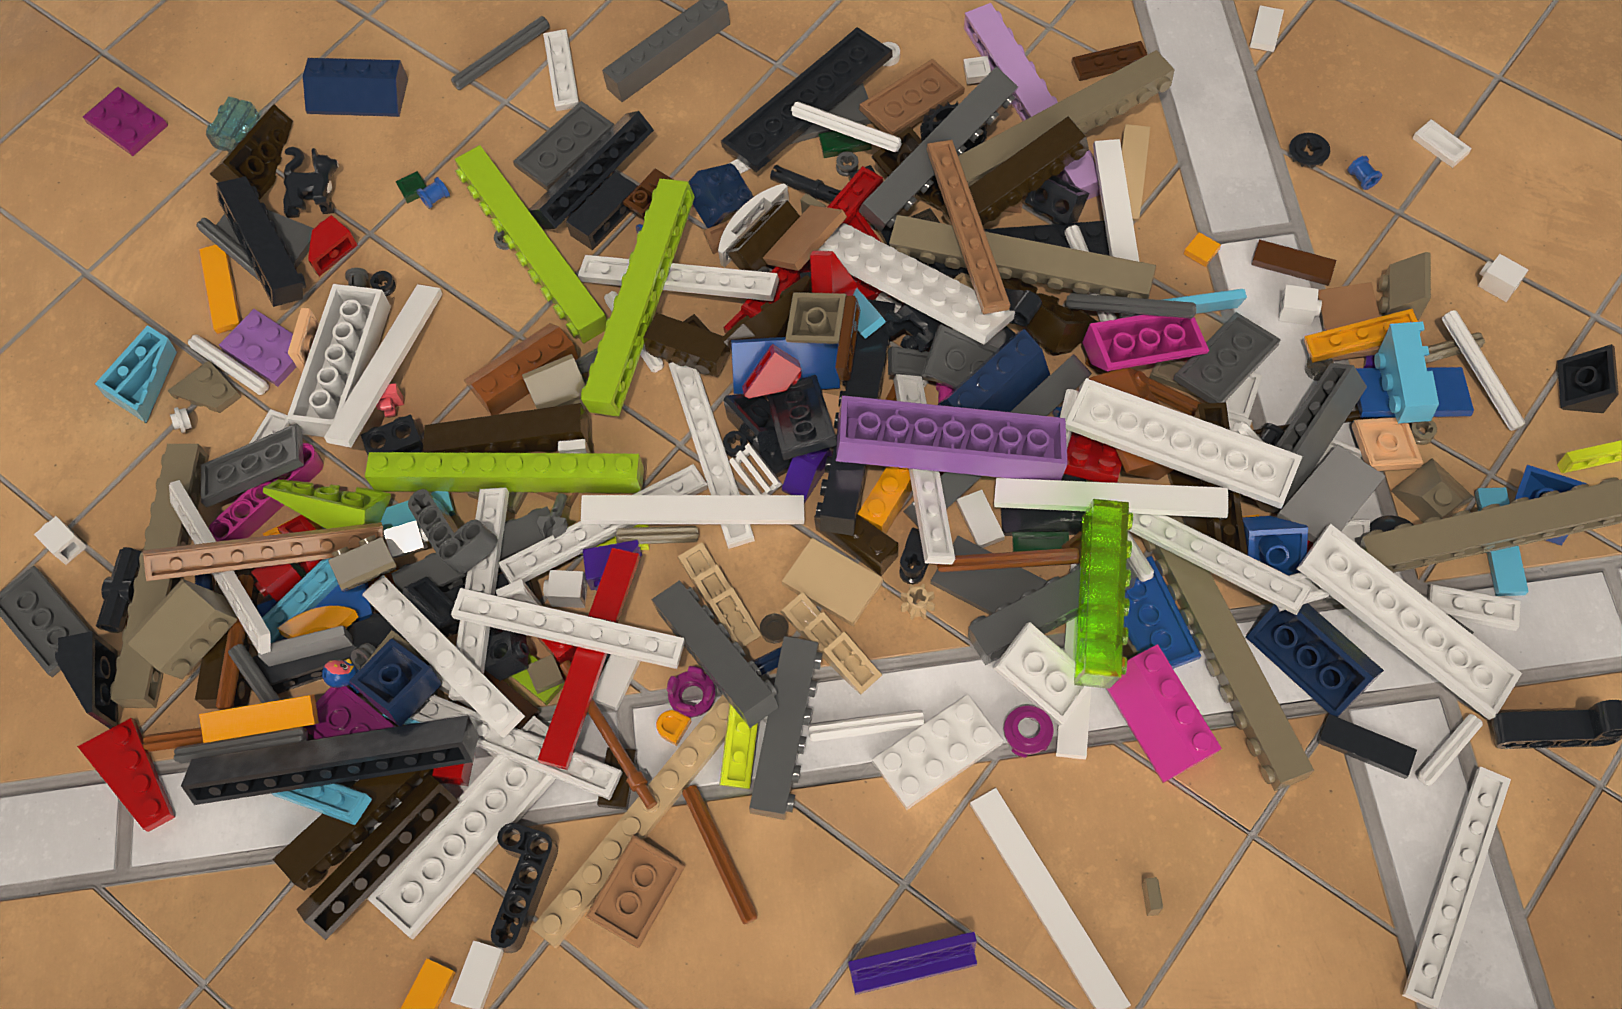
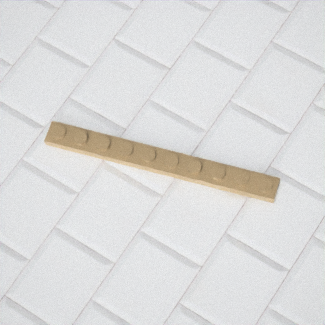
M723 694L647 786L657 804L653 808L647 809L640 797H638L531 927L555 949L558 948L591 907L631 837L635 835L643 841L647 838L681 796L682 791L690 785L725 741L729 702Z

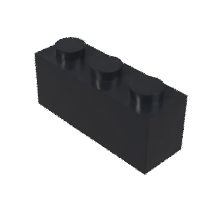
M615 171L602 182L601 186L593 194L586 198L585 202L576 211L569 215L566 224L570 236L593 251L632 211L623 204V201L638 185Z

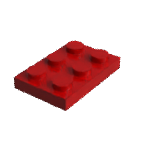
M1072 432L1067 448V467L1064 474L1096 482L1117 483L1122 462L1116 448Z

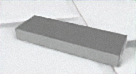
M338 626L271 643V652L262 655L258 653V656L268 666H273L353 646V638L344 626Z

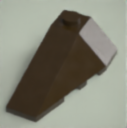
M273 104L212 170L210 175L218 182L246 176L250 185L256 187L260 200L275 182L276 170L281 162L282 150L287 142L293 121Z
M910 126L896 136L901 139L902 143L898 152L881 148L872 155V159L888 177L923 142ZM935 176L932 179L934 184L924 194L920 191L917 195L941 210V206L945 202Z
M808 275L804 276L782 291L779 300L771 304L766 302L760 306L762 310L760 313L752 318L747 315L741 319L721 340L731 349V340L786 337L793 293H812L811 278Z
M1001 278L1004 288L1021 291L1028 290L1038 295L1041 299L1042 306L1026 327L1034 338L1045 346V350L1050 353L1071 352L1084 340L1089 325L1098 322L1082 310L1068 309L1059 305V298L1053 295L1048 296L1037 293V287L1025 283L1019 278Z

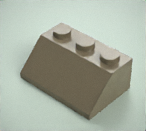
M182 579L126 641L129 646L158 671L183 679L238 618L225 596Z

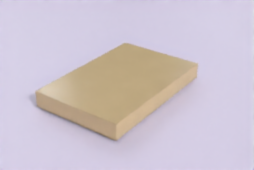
M814 538L810 540L782 580L783 586L798 595L803 592L812 603L851 626L855 625L883 583L882 577Z

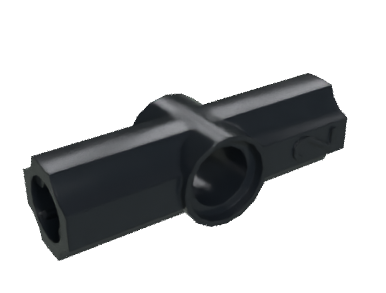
M123 547V549L119 550L112 575L107 577L102 584L101 594L104 601L96 627L100 630L110 633L123 631L128 615V606L133 600L135 591L134 580L139 573V557L142 551L129 547Z

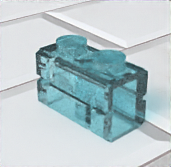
M228 97L224 105L218 108V115L213 123L207 126L206 136L215 149L227 150L229 152L253 127L260 115L251 102Z

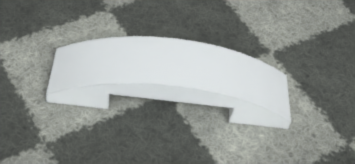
M783 183L759 193L736 212L726 226L719 243L718 253L721 266L725 268L732 259L726 252L776 202L789 201L787 185Z

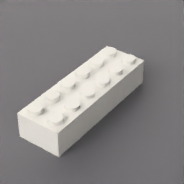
M339 284L332 285L286 418L291 425L297 423L301 427L302 435L318 437L326 435L376 353L391 308L383 290Z

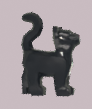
M296 147L285 149L286 155L295 156L285 166L284 170L285 179L283 183L286 192L283 204L284 214L287 218L300 217V211L297 208L306 210V203L303 200L314 199L315 204L319 205L322 214L334 213V207L329 202L333 189L331 177L339 168L336 159H331L328 155H320L315 148H312V163L315 171L298 173L294 171L302 165L305 158L304 152Z
M903 303L898 312L895 313L891 310L887 312L884 317L886 322L881 326V329L888 336H893L905 329L910 335L903 337L900 346L923 352L932 346L938 326H949Z

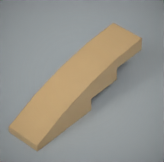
M1125 124L1121 150L1132 219L1139 222L1150 127Z
M702 542L678 556L679 561L718 623H721L729 633V639L732 643L736 641L742 648L762 636L735 590L729 585L722 571L715 564Z
M803 592L780 611L805 640L818 642V652L823 653L822 658L860 695L882 676L845 632L842 633L824 612L821 613Z

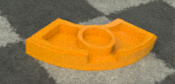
M324 606L298 614L277 629L282 636L290 639L338 626L347 628L359 616L355 610L348 607Z

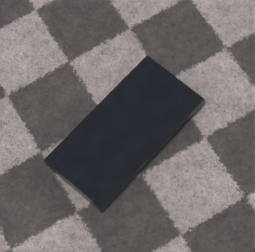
M816 375L799 379L795 385L791 384L786 391L766 395L784 460L837 445L836 436Z

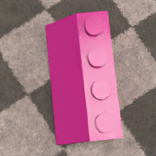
M1138 315L1091 323L1083 340V345L1091 364L1105 371L1202 355L1209 352L1195 317L1190 319Z
M1158 644L1132 657L1101 678L1102 683L1162 783L1214 756L1222 749Z

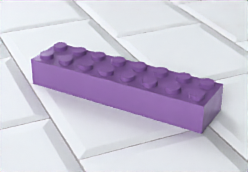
M842 396L838 415L836 461L1011 479L1061 481L1067 467L1065 418Z

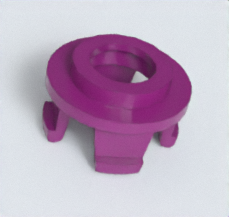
M689 666L688 671L679 674L677 677L671 676L667 683L668 700L674 711L687 717H698L712 707L716 697V690L712 680L703 673V669ZM696 686L702 690L703 698L701 702L696 705L684 703L682 694L688 687Z
M1034 706L1018 707L1006 718L1004 735L1008 744L1012 747V752L1019 757L1026 758L1028 754L1046 751L1053 738V723L1047 713L1040 708ZM1024 718L1039 723L1040 732L1034 738H1026L1020 734L1018 725Z

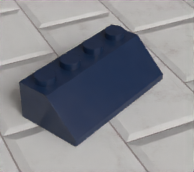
M307 58L303 73L306 113L400 117L408 83V77L401 60Z
M1025 329L1021 330L1004 343L939 402L938 405L1011 412L1050 376L1043 350Z
M1308 603L1302 605L1297 615L1287 610L1280 611L1277 605L1274 604L1246 636L1254 646L1321 707L1336 717H1339L1384 671Z

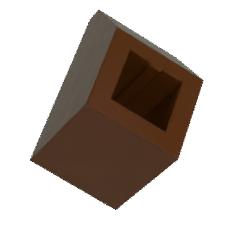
M655 168L623 201V204L644 217L646 210L651 205L652 193L657 188L659 179H674Z

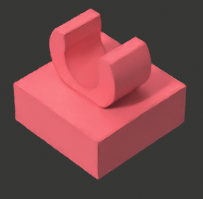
M396 383L388 385L376 405L378 410L384 411L385 418L396 416L395 407L404 405L403 395Z

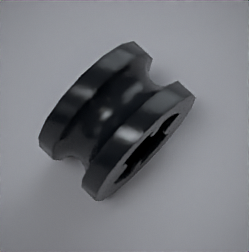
M387 271L376 272L370 279L371 287L383 290L385 296L391 295L396 289V283L392 275ZM387 281V283L384 282V284H385L384 286H381V287L379 286V284L382 285L381 282Z
M731 431L723 438L726 454L731 458H736L740 450L744 451L746 449L747 439L740 431ZM736 440L740 441V445L731 448V444H734Z

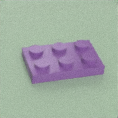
M255 309L219 344L224 352L277 387L297 367L288 354L293 334Z

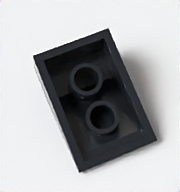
M1063 474L1061 481L1086 482V479ZM1001 508V528L1005 536H1012V532H1069V535H1076L1089 524L1088 511Z
M93 631L58 638V649L55 651L56 662L85 712L109 729L118 725V704L111 700L110 687L116 677L118 651Z

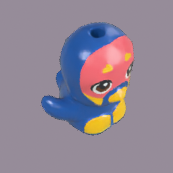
M350 659L330 660L324 665L322 677L328 686L341 688L349 685L355 694L360 693L349 681L359 671Z

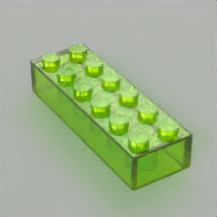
M1093 499L1083 514L1074 685L1110 689L1119 681L1122 675L1126 674L1127 658L1122 656L1123 645H1126L1128 641V628L1124 627V616H1128L1130 601L1129 598H1125V587H1129L1131 571L1126 569L1127 558H1130L1132 552V541L1127 539L1128 530H1131L1133 525V513L1129 512V502Z

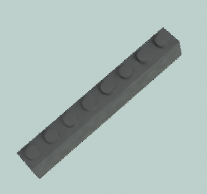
M996 66L863 202L859 212L880 232L886 226L892 228L897 215L903 209L908 211L916 203L917 199L915 196L920 191L923 194L926 193L934 184L932 179L935 177V173L926 150L927 144L952 140L957 155L963 154L967 149L965 145L969 140L974 143L984 132L981 128L986 123L990 126L999 117V109L1002 106L1007 109L1016 99L1013 94L1018 86Z

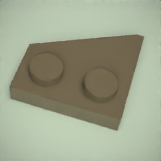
M209 360L168 390L175 399L182 398L190 401L193 405L205 406L209 410L221 413L241 398L239 393Z

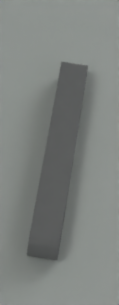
M1073 354L1010 413L1047 416L1064 400L1067 389L1075 390L1092 373ZM945 472L940 476L946 509L982 476ZM913 501L903 512L919 528L915 503Z

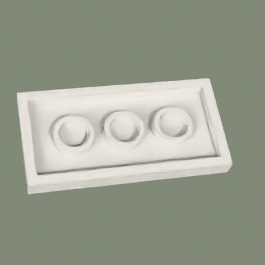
M967 694L873 758L872 763L905 809L908 810L1003 744V739Z

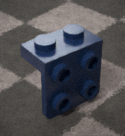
M731 163L699 170L689 180V185L695 196L693 206L707 229L718 225L728 214L737 212L754 197L735 165Z

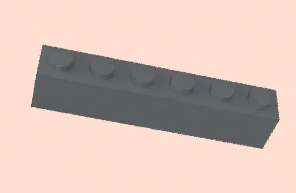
M699 0L605 67L602 71L607 90L621 102L628 99L729 26L728 4L723 0Z
M1330 363L1275 446L1302 456L1282 509L1306 482L1367 388L1354 365ZM1254 499L1262 511L1279 514L1282 510Z
M547 506L542 509H534L528 515L505 522L500 561L553 535V526L548 528L544 538L537 525L539 516L550 515ZM431 553L421 561L401 566L391 575L396 588L401 593H403L405 586L426 576L445 593L455 586L465 585L467 572L463 574L457 573L440 559L437 553Z
M1119 548L1112 552L1104 551L1097 555L1093 562L1087 565L1082 563L1075 566L1070 571V574L1062 578L1059 576L1052 578L1045 584V587L1037 591L1035 589L1027 591L1015 603L1011 604L1008 602L996 609V613L988 617L980 616L971 622V626H969L968 638L986 666L1001 658L1026 623L1031 622L1043 634H1046L1133 588L1137 574Z
M679 580L651 599L660 617L677 637L684 638V647L749 728L779 708L775 700V696L778 693L769 680L762 681L759 677L761 672L752 660L747 663L743 658L746 655L741 646L736 641L731 643L728 640L730 635L721 623L717 625L714 623V615L707 605L700 606L698 603L700 599L692 587L686 589Z
M787 636L783 638L774 688L778 693L775 696V700L779 708L767 717L749 807L750 814L785 820L787 812H793L796 795L790 794L792 782L798 783L801 765H796L798 754H804L807 737L802 736L803 725L809 726L812 708H808L807 705L809 697H815L817 680H813L814 669L820 670L823 655L822 652H818V642Z

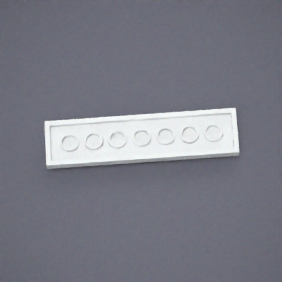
M845 223L839 226L817 250L833 251L851 275L983 345L1014 319L1015 311L1009 310L983 314L974 289L917 261L915 258L898 252L895 248Z
M1087 378L1066 420V429L1223 488H1228L1231 491L1282 509L1302 456Z
M1332 524L1323 530L1297 567L1301 573L1488 720L1496 717V714H1498L1522 675L1515 667Z
M533 716L521 730L545 739L548 727ZM497 755L457 799L459 801L457 806L367 899L413 940L499 844L497 836L501 827L509 823L517 824L557 778Z

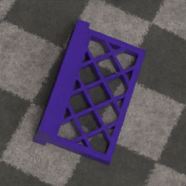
M975 932L848 961L855 995L977 966L975 956L977 939Z

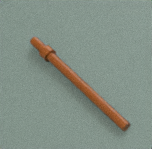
M569 660L560 665L566 677L571 666ZM592 698L588 714L628 777L626 782L631 790L637 792L647 809L653 808L657 801L646 785L648 783L642 771H637Z

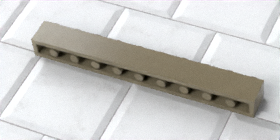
M1155 50L959 155L958 158L968 186L974 184L1067 116L1085 135L1096 126L1104 125L1109 119L1126 113L1133 106L1145 103L1157 93L1165 92L1172 85L1175 69Z
M897 215L889 242L890 247L910 257L918 258L924 263L933 264L938 262L953 269L967 268L952 225ZM985 232L1000 277L1003 279L1014 277L1028 284L1039 282L1047 284V286L1053 289H1062L1063 287L1073 289L1074 292L1079 294L1094 293L1102 296L1149 299L1156 269L1154 264Z
M167 444L165 454L161 458L162 469L160 478L156 481L157 492L155 501L151 504L150 523L145 530L146 541L144 550L191 544L190 535L170 503L169 485L171 482L180 480L198 510L201 496V465L208 462L209 455L199 444ZM141 552L139 557V573L134 580L135 591L133 600L128 606L129 618L127 627L122 633L123 645L121 654L116 660V677L110 687L111 700L123 708L157 707L163 673L158 671L129 646L126 640L183 579V577L146 581L143 552Z
M1613 477L1594 486L1581 484L1573 487L1570 491L1562 493L1550 491L1541 495L1540 498L1531 500L1528 497H1523L1504 506L1491 504L1482 508L1481 511L1472 513L1469 510H1464L1445 519L1432 517L1425 520L1422 524L1413 526L1411 523L1401 524L1391 531L1374 530L1362 537L1360 547L1393 573L1620 524L1622 523V479L1619 480L1617 477Z
M1169 516L1170 518L1184 524L1181 516ZM1143 538L1147 551H1152L1156 559L1155 564L1161 576H1165L1169 584L1168 590L1174 601L1177 600L1181 608L1180 613L1186 625H1190L1194 633L1193 639L1198 650L1203 651L1207 658L1206 665L1212 677L1217 678L1221 686L1220 693L1226 703H1230L1234 711L1233 718L1235 724L1240 730L1243 729L1246 734L1248 749L1254 757L1257 756L1262 766L1261 774L1265 782L1271 784L1274 791L1307 779L1314 769L1210 571Z

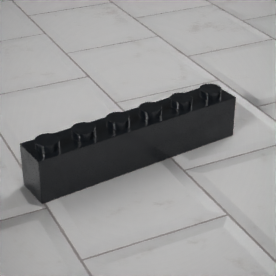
M640 111L626 113L528 211L543 230L556 229L654 129Z
M246 176L216 183L218 202L272 306L275 307L302 300L303 288H306L305 279L302 273H297L295 260L292 255L288 256L285 241L282 237H278L274 221L268 219L266 206L263 202H259L256 187L250 185Z

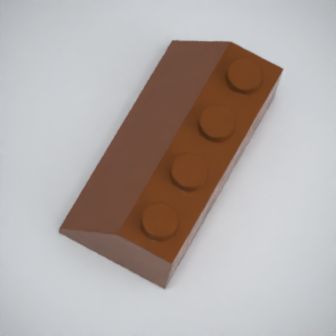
M549 323L464 379V382L490 415H498L529 394L522 376L523 374L570 354L573 355L575 360L579 357L573 342L559 326Z
M1123 368L1089 378V380L1159 404L1157 398L1150 391L1147 376L1142 371ZM1116 448L1127 474L1159 480L1174 470Z

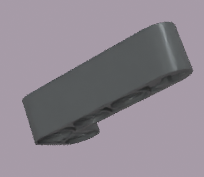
M418 490L410 497L408 507L440 559L457 573L463 574L468 572L495 549L498 541L497 536L479 520H470L458 529L445 507L427 490Z

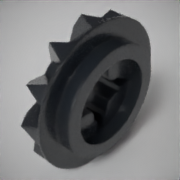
M1301 133L1291 140L1288 154L1292 155L1293 162H1300L1301 167L1309 165L1313 169L1316 165L1322 166L1329 158L1330 145L1325 138L1318 134ZM1306 145L1313 152L1312 156L1305 151Z

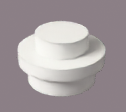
M176 407L174 408L175 413L170 414L174 430L180 429L181 433H186L185 430L192 428L186 408L178 409Z

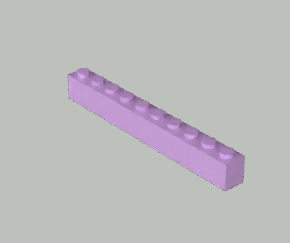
M991 3L965 12L964 30L981 57L988 56L990 70L992 71L997 66L1018 86L1013 94L1016 99L1012 102V106L1022 121L1058 103L1055 96H1051L1047 90L1044 79H1040L1037 75L1033 62H1029L1026 58L1022 45H1018L1015 41L1012 30L1004 24L1001 13L996 11ZM1090 150L1081 159L1074 160L1057 175V177L1088 192L1087 200L1100 195L1096 164Z

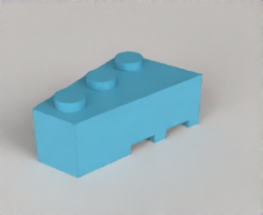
M1423 321L1390 324L1379 352L1374 357L1375 367L1380 370L1382 376L1383 390L1387 391L1390 399V411L1395 414L1398 423L1431 421L1439 405L1433 371H1427L1424 356L1429 355L1428 346H1422L1420 337L1421 331L1425 330Z
M147 325L99 378L95 385L107 399L147 423L177 351L166 336Z

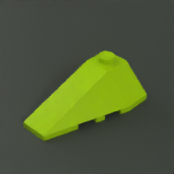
M278 479L263 487V493L326 529L379 523L391 499V493L356 487L355 492L340 491V485L330 484V487L314 488L313 483Z

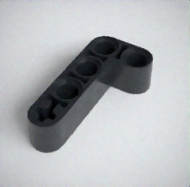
M1622 700L1601 701L1594 704L1588 710L1498 713L1495 718L1491 719L1496 747L1499 749L1599 747L1615 744L1622 739Z
M516 823L505 824L501 827L497 836L499 845L509 855L519 858L491 930V940L494 945L505 953L511 954L520 950L525 942L558 854L557 845L548 834ZM520 834L519 842L516 845L508 846L510 837ZM541 843H548L546 852L536 855L537 846ZM536 871L537 877L535 881L525 884V876L529 872ZM524 900L526 902L524 910L517 914L513 913L514 905L518 901ZM509 919H512L514 922L519 923V924L516 925V924L513 923V922H512V924H511V923H509L508 921H509ZM504 934H513L512 939H506L505 941L502 939Z

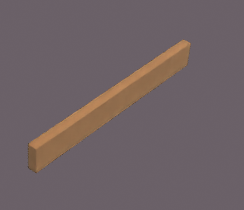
M946 140L928 143L926 150L983 314L1009 310L1010 302L953 141Z
M379 522L143 550L146 581L333 558V552L344 547H348L349 550L360 547L359 541L375 535L376 539L382 537L384 540L383 525Z

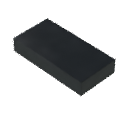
M427 576L404 587L402 594L437 629L440 630L458 620L454 619L451 615L455 603Z

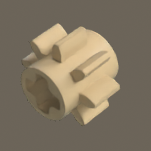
M910 584L908 593H901V600L905 602L901 605V611H908L911 620L915 617H922L925 620L926 612L928 610L934 611L935 604L930 602L934 599V592H927L925 584H922L920 587H914Z

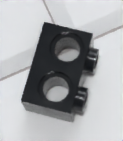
M1052 176L1043 182L1039 189L1029 192L1025 202L1031 205L1035 212L1047 213L1053 217L1056 223L1066 225L1079 220L1089 193L1057 176ZM1044 189L1048 193L1047 200L1043 196ZM1065 200L1069 203L1068 211L1064 207Z
M411 414L405 417H398L393 422L380 427H373L368 432L360 434L367 455H369V452L423 453L424 441Z
M490 627L484 670L501 681L528 669L529 648L526 635Z

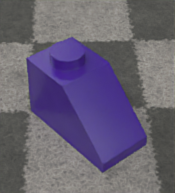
M829 448L792 458L782 491L789 495H804V502L806 503L825 473L827 456L832 457V451Z
M638 540L583 549L585 576L590 590L597 591L612 548L638 553L641 559L643 555Z

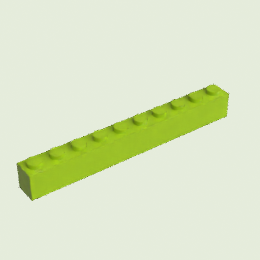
M481 145L455 158L458 167L455 172L462 184L467 182L469 185L467 189L474 200L478 198L480 200L479 206L485 216L490 215L493 218L491 223L498 233L504 232L505 236H503V239L510 250L514 248L517 252L515 256L521 266L529 268L527 272L533 283H539L542 286L540 290L546 301L552 300L555 304L553 309L559 319L565 318L568 322L566 327L572 337L578 336L584 344L606 331L607 319L604 312Z
M659 179L657 188L653 190L652 202L649 209L645 212L642 230L637 234V244L634 252L630 254L627 272L622 276V286L619 294L614 299L611 317L606 321V331L603 339L598 343L596 359L590 366L587 384L581 391V400L590 413L618 417L620 415L644 346L643 337L654 317L695 198L688 181Z
M369 452L365 478L373 490L416 492L424 489L428 492H480V489L507 488L509 492L637 493L642 490L644 467L639 454Z

